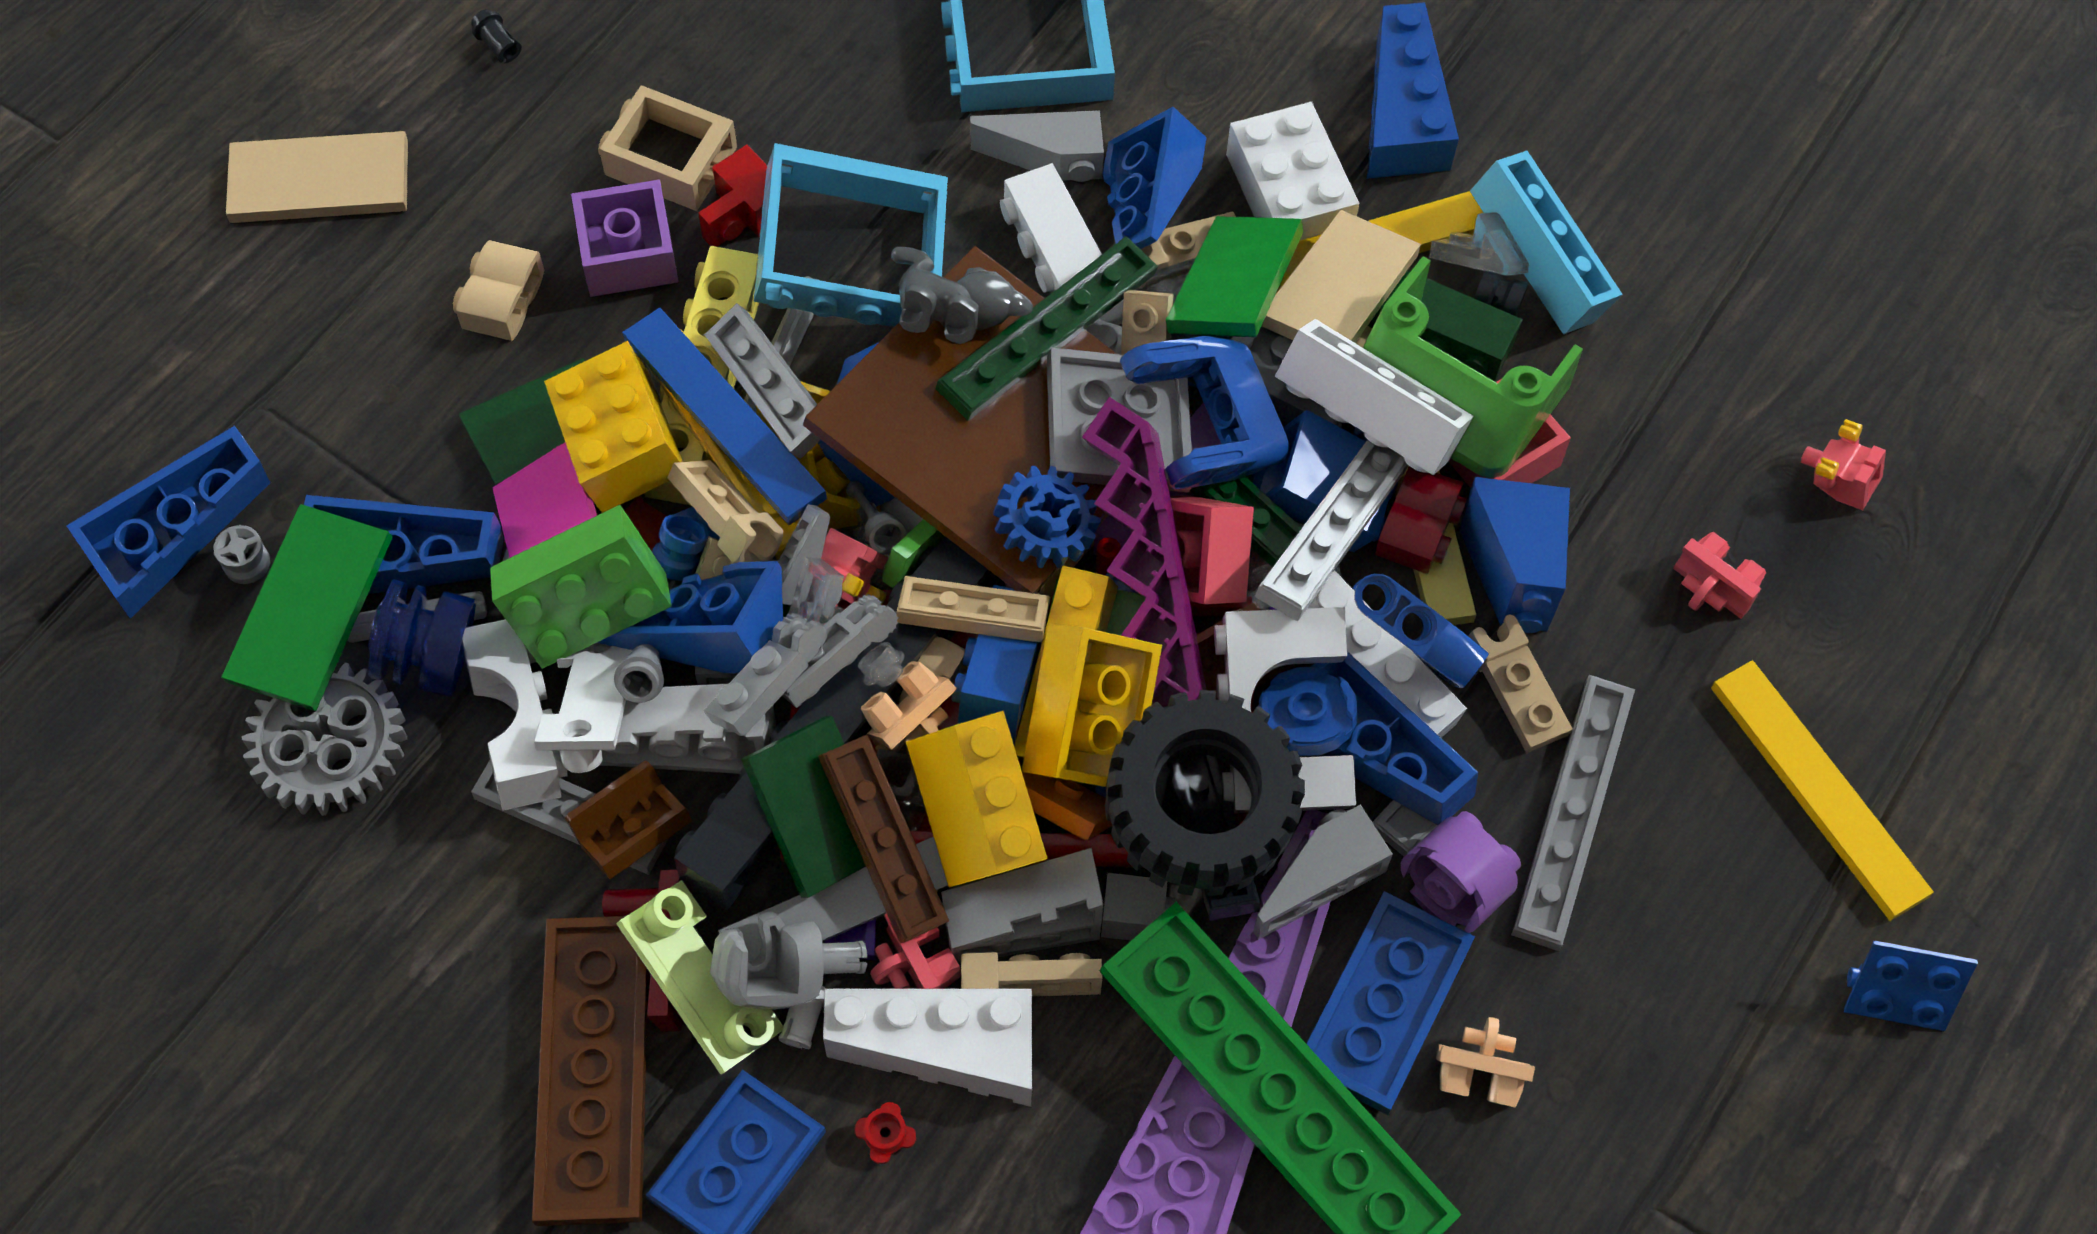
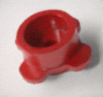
M893 1102L884 1103L881 1108L873 1111L867 1118H860L855 1124L857 1138L865 1140L870 1148V1158L877 1164L889 1162L893 1153L901 1148H911L916 1141L915 1130L912 1127L906 1126L901 1116L900 1107ZM883 1129L890 1130L891 1133L888 1137L881 1136L880 1133Z

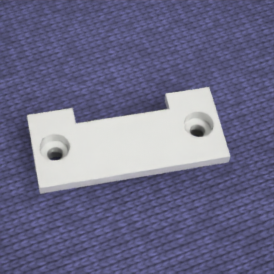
M595 643L566 658L557 659L558 668L572 667L559 714L541 715L534 741L536 751L560 750L564 768L571 772L583 773L591 771L601 764L603 760L602 750H615L627 699L616 689L614 674L618 665L633 650Z

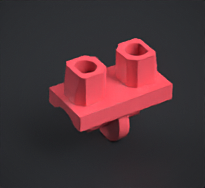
M1710 532L1698 542L1691 538L1682 549V555L1673 567L1675 571L1685 577L1681 584L1694 593L1688 603L1690 608L1697 611L1706 602L1718 612L1725 607L1740 619L1749 611L1761 590L1759 586L1766 574L1765 569L1753 560L1745 559L1735 570L1722 560L1730 547L1727 541L1715 532Z
M887 913L884 914L889 925L886 928V932L897 953L893 955L887 943H883L875 948V953L880 963L871 970L870 975L876 984L881 985L891 982L894 989H909L910 984L904 975L908 972L917 989H944L961 977V968L949 948L925 959L919 948L940 937L938 927L911 940L900 943Z

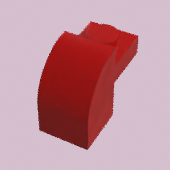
M747 144L712 167L715 189L720 199L698 212L702 237L710 246L718 247L725 241L735 239L747 226L760 237L767 165Z

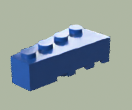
M1425 2L1383 6L1376 43L1367 179L1450 171L1452 168L1459 137Z
M233 426L68 524L67 528L131 619L270 484V481L260 460L238 429Z
M306 495L304 505L389 531L393 537L368 594L491 578L490 567L500 563L504 533L494 512Z
M1347 652V657L1343 662L1314 663L1311 666L1328 670V675L1334 676L1338 680L1340 676L1347 681L1356 695L1357 724L1351 737L1337 749L1316 756L1353 755L1354 778L1436 825L1440 824L1445 818L1452 817L1475 796L1478 771L1350 653Z

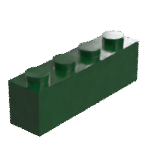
M1407 270V272L1401 278V280L1396 285L1394 290L1391 292L1386 301L1375 314L1373 319L1367 325L1368 327L1373 328L1385 303L1389 300V298L1393 295V293L1397 290V288L1400 286V284L1404 281V279L1408 276V274L1411 271ZM1427 278L1421 302L1428 310L1429 320L1420 338L1489 379L1496 381L1515 344L1523 319Z

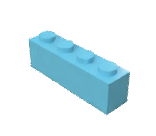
M1528 151L1497 160L1470 190V193L1563 335L1594 323L1623 295Z

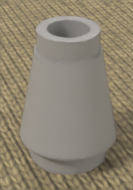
M641 644L635 647L615 670V687L628 701L635 703L650 701L663 688L664 677L660 654L652 645Z

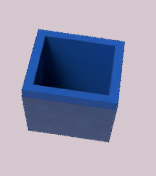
M1309 410L1304 411L1283 427L1288 440V453L1285 460L1278 465L1252 474L1250 479L1254 485L1289 517L1301 523L1308 521L1366 443L1365 440ZM1398 482L1349 551L1355 552L1371 541L1375 542L1379 539L1387 519L1384 516L1387 504L1395 493Z
M1481 477L1474 478L1460 520L1459 531L1500 626L1504 623L1507 615H1513L1518 620L1524 633L1548 631L1566 589L1570 488Z

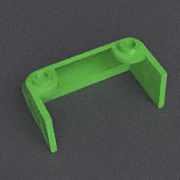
M1423 256L1385 303L1363 348L1473 415L1474 417L1454 450L1451 459L1480 476L1487 478L1502 476L1508 472L1569 390L1583 348L1575 344L1552 376L1531 366H1517L1509 370L1499 383L1489 379L1420 338L1429 320L1428 310L1421 300L1431 260Z

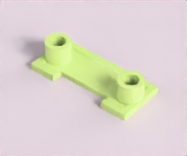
M681 880L672 887L662 890L652 900L616 924L722 1075L782 1032L784 1026L772 1009H755L733 1005L718 989L710 974L712 953L693 927L707 916ZM661 909L667 910L671 915V919H668ZM743 1025L750 1028L751 1036L744 1031Z

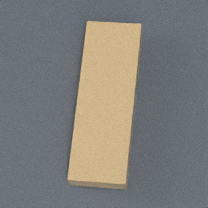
M905 576L896 616L899 617L897 622L902 624L1042 643L1050 596Z

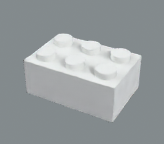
M1312 102L1230 123L1226 155L1254 217L1302 219L1303 234L1300 240L1323 234L1340 210L1357 216L1360 203Z

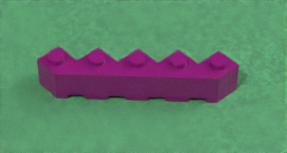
M1108 397L1082 438L1093 449L1119 465L1094 504L1106 515L1132 531V534L1107 569V572L1146 598L1121 636L1162 645L1152 705L1158 702L1162 707H1165L1169 703L1170 696L1183 692L1187 694L1188 701L1197 700L1200 690L1207 689L1159 434L1148 421L1111 397Z

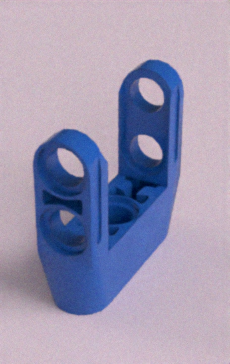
M1210 336L1143 344L1128 351L1120 358L1126 378L1136 384L1193 377L1220 440V445L1195 448L1189 455L1173 461L1166 467L1165 472L1172 489L1179 490L1237 480L1278 465L1285 460L1288 453L1286 433L1251 351L1243 342Z
M1374 573L1365 576L1352 588L1355 591L1354 600L1356 606L1363 615L1413 651L1431 671L1453 687H1465L1489 655L1485 649L1395 580L1384 574ZM1368 584L1380 587L1384 593L1385 602L1379 610H1372L1363 602L1362 592ZM1409 613L1417 615L1423 624L1422 633L1415 640L1408 638L1402 629V622Z

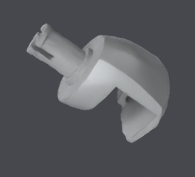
M769 911L758 915L762 945L760 954L755 960L748 961V950L745 946L742 931L737 928L725 929L715 939L710 974L718 989L733 1005L755 1009H785L809 1002L819 996L823 984V974H864L867 963L860 962L859 958H867V949L863 941L823 943L819 927L814 921L785 926L782 919L776 913Z

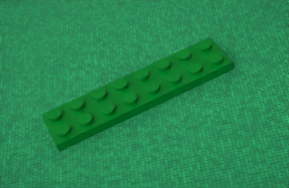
M1177 902L1170 906L1101 967L1100 973L1335 1234H1443L1462 1215Z

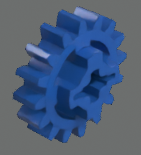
M1031 466L1026 477L1016 472L1010 484L1003 485L998 496L999 500L993 510V515L999 518L995 527L996 533H1008L1009 535L1004 544L1006 550L1016 546L1022 550L1019 560L1024 562L1030 555L1035 556L1038 568H1043L1047 559H1053L1057 568H1062L1068 557L1077 562L1084 550H1089L1096 537L1094 533L1101 521V518L1093 515L1097 509V506L1094 504L1096 500H1086L1084 498L1089 490V486L1085 484L1076 488L1072 484L1074 474L1071 472L1063 479L1057 477L1055 466H1050L1046 475H1041L1036 466ZM1027 496L1028 501L1024 502L1021 509H1017V503ZM1076 524V532L1067 538V531L1070 530L1072 525Z

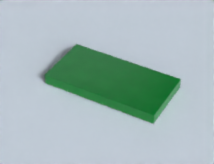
M1216 216L1166 318L1168 333L1257 337L1303 234L1302 219Z
M300 504L221 678L226 683L317 711L393 538L389 531Z

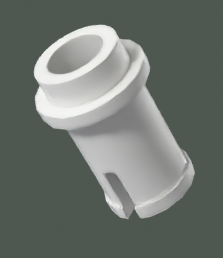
M822 986L819 996L811 1001L789 1008L782 1033L779 1035V1041L796 1048H811V1040L821 1007H824L825 987Z

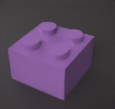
M660 179L571 194L582 265L590 297L679 282Z

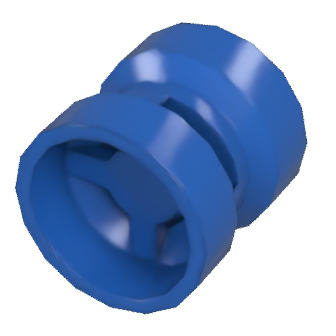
M681 514L669 515L664 518L658 533L660 542L655 544L652 553L666 572L668 579L683 581V577L695 574L699 563L697 554L703 551L709 534L707 528L695 518Z

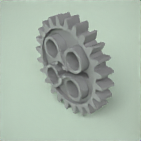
M344 663L337 674L333 672L317 711L307 717H300L307 708L273 698L270 702L264 700H256L254 702L262 715L247 717L245 720L254 733L242 736V741L250 749L243 757L249 767L253 768L250 771L251 776L257 784H262L261 788L268 798L277 795V800L285 809L295 801V805L301 814H306L312 803H315L323 816L327 814L331 802H336L341 811L345 812L348 806L347 798L354 796L360 803L364 804L366 803V796L363 791L369 786L379 792L383 790L377 777L380 774L394 776L396 774L389 759H402L404 757L400 745L396 743L407 740V734L404 728L399 726L406 721L401 709L396 708L399 703L393 692L386 693L387 688L381 678L371 682L372 678L365 668L354 676L349 663ZM366 715L359 724L347 726L348 721L353 717ZM287 728L296 729V730H286V731H285V729H287ZM364 744H366V746H364V747H355V746H353V745H364ZM303 750L297 759L284 761L291 752ZM351 759L344 768L331 770L337 761Z

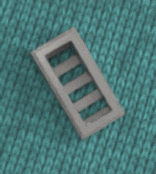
M807 505L778 560L782 567L783 604L804 608L811 606L830 521L829 514L818 506Z

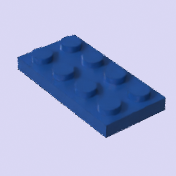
M1385 891L1326 1004L1307 1045L1357 1100L1389 1115L1475 936Z

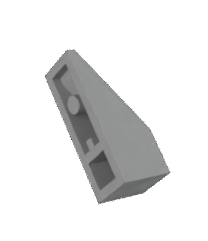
M1100 110L970 116L971 150L1030 171L1053 163L1062 181L1074 180L1084 182L1090 179H1102L1104 149Z
M1361 804L1347 812L1343 808L1336 809L1319 821V826L1258 913L1253 930L1258 940L1387 871L1393 853Z

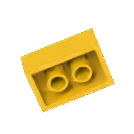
M628 341L544 381L579 483L602 513L669 482L668 475L673 464L683 462L649 371Z

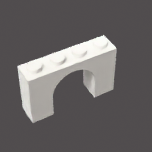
M1345 607L1307 608L1298 621L1278 610L1225 612L1222 619L1223 625H1215L1214 627L1216 655L1224 654L1225 674H1217V698L1219 701L1228 702L1230 694L1244 698L1242 708L1250 712L1253 690L1257 682L1271 670L1291 664L1343 662L1347 657ZM1353 755L1300 757L1302 767L1299 772V778L1305 780V796L1300 806L1302 811L1351 809L1356 806ZM1230 765V772L1222 773L1224 800L1232 802L1233 814L1249 813L1251 792L1242 775Z

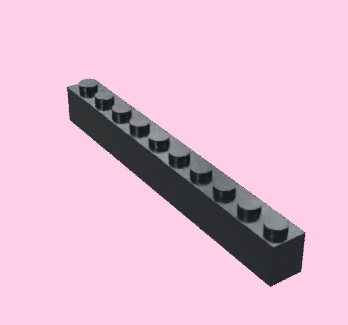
M946 536L936 547L929 546L923 552L917 563V570L911 575V577L990 588H993V585L1000 579ZM904 579L899 581L893 588L886 607L889 606L895 612L897 611ZM902 623L896 624V629L893 630V633L890 632L884 641L871 642L850 665L842 668L828 680L813 697L806 699L789 721L786 719L781 721L771 734L769 744L824 716H833L844 744L867 735L872 727L865 718L861 706L879 692L886 693L897 704L903 691L902 686L895 679L897 673L909 662H918L923 652L937 636L950 640L956 631ZM744 766L740 771L739 781L728 794H720L713 801L708 810L707 819L696 832L693 830L689 831L681 839L675 851L676 856L674 857L679 878L726 910L730 908L779 848Z

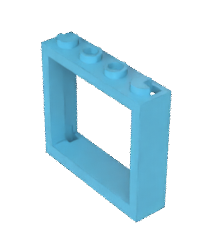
M962 0L941 2L943 28H951L952 35L945 36L947 61H955L956 69L949 70L951 95L960 96L961 112L1113 100L1115 70L1104 0H1081L1091 68L971 78Z
M775 143L766 169L754 302L768 304L777 309L791 308L808 311L821 317L836 316L857 320L865 325L896 326L900 322L902 313L900 295L773 272L781 186L924 213L921 251L926 252L933 261L934 269L931 272L942 277L948 177ZM782 164L792 165V167L782 166ZM924 191H926V192H932V194H926V193H923V192H924Z

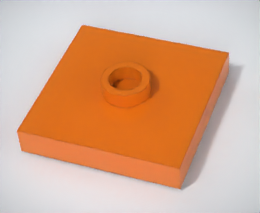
M1022 772L1034 813L1085 841L1112 827V823L1106 820V798L1075 781Z

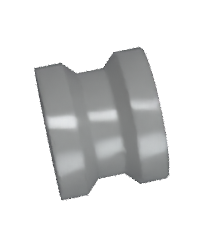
M243 525L232 526L222 531L216 538L213 546L214 555L230 580L240 584L254 583L267 573L270 566V555L254 529Z

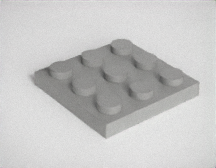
M1051 347L1047 355L1050 466L1056 467L1057 477L1063 479L1071 472L1074 474L1073 482L1107 485L1118 469V464L1093 449L1082 438L1108 397H1111L1148 421L1157 431L1165 469L1173 461L1189 455L1192 451L1188 378L1136 384L1126 378L1120 363V358L1123 355ZM1167 477L1169 491L1189 493L1191 488L1179 490L1172 489L1169 479Z

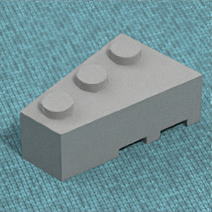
M1092 848L977 882L971 881L956 885L949 890L941 892L942 905L949 918V922L945 923L949 949L952 951L958 964H961V955L965 953L997 952L998 957L1100 939L1103 900Z

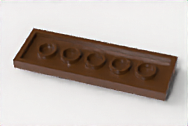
M626 916L546 919L532 1222L535 1226L642 1222L649 970L616 924Z

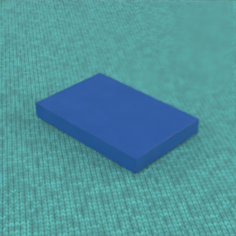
M742 1069L649 1190L646 1197L651 1203L694 1234H751L824 1136L826 1129L823 1125Z

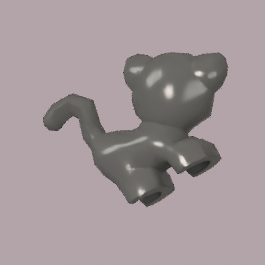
M895 247L891 252V258L894 262L912 265L903 274L899 282L902 307L899 324L904 330L915 333L925 332L931 326L933 320L939 321L945 328L944 335L946 339L962 344L972 340L976 330L981 331L1002 324L1009 316H1024L1030 314L1033 310L1031 301L1025 295L1016 291L996 271H987L981 267L968 268L964 276L957 282H954L931 272L934 269V264L924 251L911 247Z

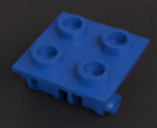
M1873 941L1864 963L1859 968L1850 967L1848 971L1847 986L1851 987L1852 991L1844 1006V1012L1945 1031L1978 962L1975 959Z

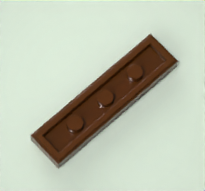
M868 735L819 755L820 763L899 942H906L949 922V918Z

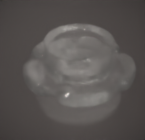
M889 642L879 644L870 650L858 664V668L866 677L863 682L868 686L877 683L880 687H886L894 682L904 670L900 665L905 657L903 651L898 652Z

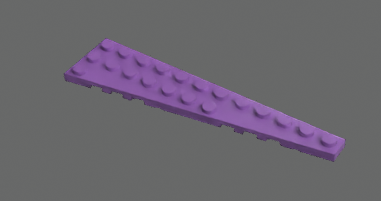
M1307 810L1273 876L1269 879L1260 896V910L1319 826V821L1327 813L1317 810ZM1330 902L1259 940L1253 932L1259 912L1252 913L1228 958L1290 1027H1292ZM1174 1056L1141 1117L1135 1133L1125 1147L1113 1174L1097 1199L1092 1213L1080 1234H1227L1255 1144L1176 1056Z

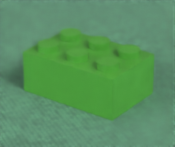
M621 505L609 509L490 567L493 603L542 669L557 662V659L566 658L672 607L667 574Z

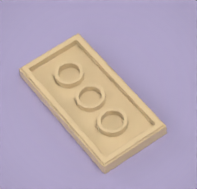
M405 131L230 143L226 216L230 223L407 211L408 139Z
M1340 210L1277 292L1262 327L1294 340L1300 328L1316 319L1355 343L1417 258L1421 244Z

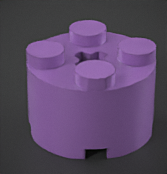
M1462 811L1456 817L1445 818L1409 851L1401 861L1403 878L1410 873L1415 883L1410 893L1422 909L1453 926L1456 924L1466 926L1464 931L1467 933L1475 931L1516 891L1518 884L1516 871L1521 867L1517 854L1510 847L1500 845L1483 829L1480 821L1467 811Z

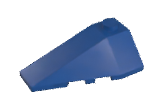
M1174 107L1167 109L1108 142L1103 177L1104 182L1111 189L1107 199L1108 205L1115 211L1112 227L1116 244L1126 236L1140 249L1157 242L1202 169L1207 137Z
M778 561L737 562L723 566L722 575L702 580L698 573L683 577L682 585L669 589L672 607L597 643L633 650L641 644H649L658 650L662 659L722 673H739L759 649L763 648L769 640L772 641L774 626L779 621H783L782 567Z

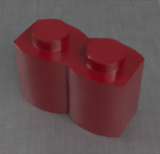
M1409 466L1380 534L1375 555L1427 575L1433 561L1442 564L1452 539L1444 535L1449 523L1458 525L1466 506L1467 499L1460 497L1463 482L1439 473L1432 475L1429 472H1420Z

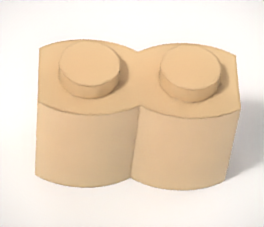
M491 240L487 241L481 252H476L471 260V277L464 287L458 288L454 296L453 310L457 313L461 328L513 341L522 327L528 305L535 298L543 278L544 267L540 253Z

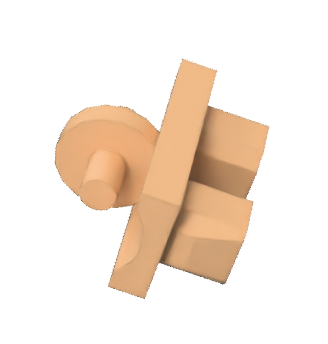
M911 661L897 673L895 679L908 694L897 706L884 692L873 695L861 706L865 718L872 727L867 735L876 745L882 743L889 749H893L902 740L906 744V741L939 731L937 727L948 718L947 713L939 706L957 688L948 678L934 675L921 662Z
M1493 1017L1487 1018L1484 1030L1469 1027L1464 1029L1462 1042L1479 1045L1480 1053L1438 1044L1435 1058L1441 1061V1091L1469 1096L1474 1069L1490 1072L1492 1076L1487 1100L1511 1107L1517 1106L1525 1080L1533 1081L1535 1066L1493 1056L1495 1049L1513 1053L1516 1045V1038L1498 1034L1499 1019Z

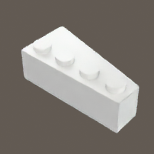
M727 684L663 687L661 692L650 701L635 703L626 700L615 750H602L603 760L600 766L636 767L641 762L648 761L654 769L740 774L744 766L741 759L769 745L771 734L776 728L777 723L774 706L762 716L745 736H740L712 723L704 712L707 706L717 697L719 691Z
M825 989L823 1040L827 1057L890 1073L894 1070L918 1076V1080L938 1084L939 1081L968 1088V1092L985 1096H989V1094L1013 1099V1103L1031 1107L1032 989Z

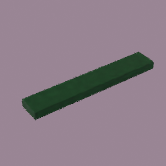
M1127 236L1034 306L1030 314L1021 316L939 379L935 389L969 421L1046 361L1051 347L1062 348L1121 302L1124 299V292L1136 290L1153 277L1159 266Z

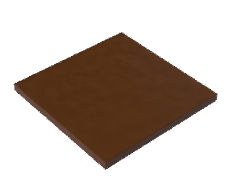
M976 246L944 276L946 279L957 282L964 276L968 268L981 267L987 271H996L1016 291L1025 295L1031 301L1033 307L1045 299ZM1009 316L1002 324L981 331L976 330L973 339L962 344L946 339L944 335L945 328L939 321L933 320V323L925 332L919 333L904 330L898 323L805 416L803 426L1015 591L1036 594L1058 569L1057 566L1054 564L1053 559H1047L1044 567L1038 568L1035 556L1030 555L1027 560L1022 562L1019 560L1022 551L1019 547L1016 546L1006 550L1004 544L1009 535L1008 533H996L995 527L999 518L993 515V510L999 500L998 496L1003 485L1010 484L1016 472L1026 477L1031 466H1036L1041 475H1046L1050 468L1047 360L967 421L935 389L938 380L1021 316ZM1087 330L1081 332L1061 348L1117 354ZM1072 482L1076 488L1085 484L1089 486V490L1084 497L1086 500H1097L1106 485ZM1027 496L1017 503V509H1021L1024 502L1028 501ZM1097 507L1093 515L1102 519L1105 513ZM1076 524L1072 525L1070 530L1067 531V538L1076 532Z

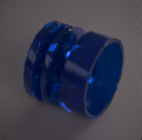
M393 579L385 598L376 610L368 642L370 657L368 667L369 678L384 679L392 660L395 661L393 669L394 684H403L411 666L414 665L420 667V690L450 697L453 696L465 661L462 639L465 628L473 626L477 599L445 591L442 593L433 611L426 609V586H416L408 605L405 604L407 582Z

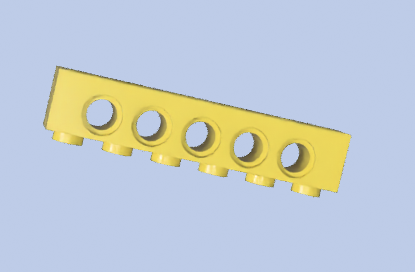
M710 246L706 261L699 262L696 268L695 288L697 290L694 299L688 298L684 307L683 323L686 326L683 333L734 389L736 377L704 334L736 303L747 310L753 320L755 319L759 305L758 302H754L758 254ZM727 297V299L725 300H717L719 298ZM660 386L661 405L678 448H684L683 451L679 452L683 462L710 460L662 386ZM671 481L644 493L645 497L691 505L683 498Z

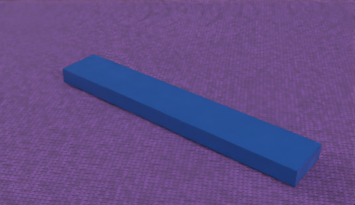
M658 308L622 332L625 342L628 341L641 360L788 525L801 518L808 504L818 506L827 499L826 490L661 308Z

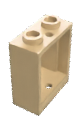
M641 85L633 98L626 100L623 104L619 119L612 130L606 131L602 136L598 152L601 155L606 176L626 184L660 179L664 199L698 211L715 183L712 167L733 154L737 148L733 120ZM648 119L702 139L682 171L629 151V148Z

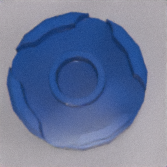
M1296 667L1279 673L1270 681V686L1265 692H1262L1259 698V707L1270 714L1267 724L1273 730L1278 726H1282L1290 737L1287 745L1289 752L1298 751L1299 756L1321 755L1337 749L1351 737L1357 724L1356 695L1349 683L1340 676L1338 680L1334 676L1328 675V670L1319 667Z

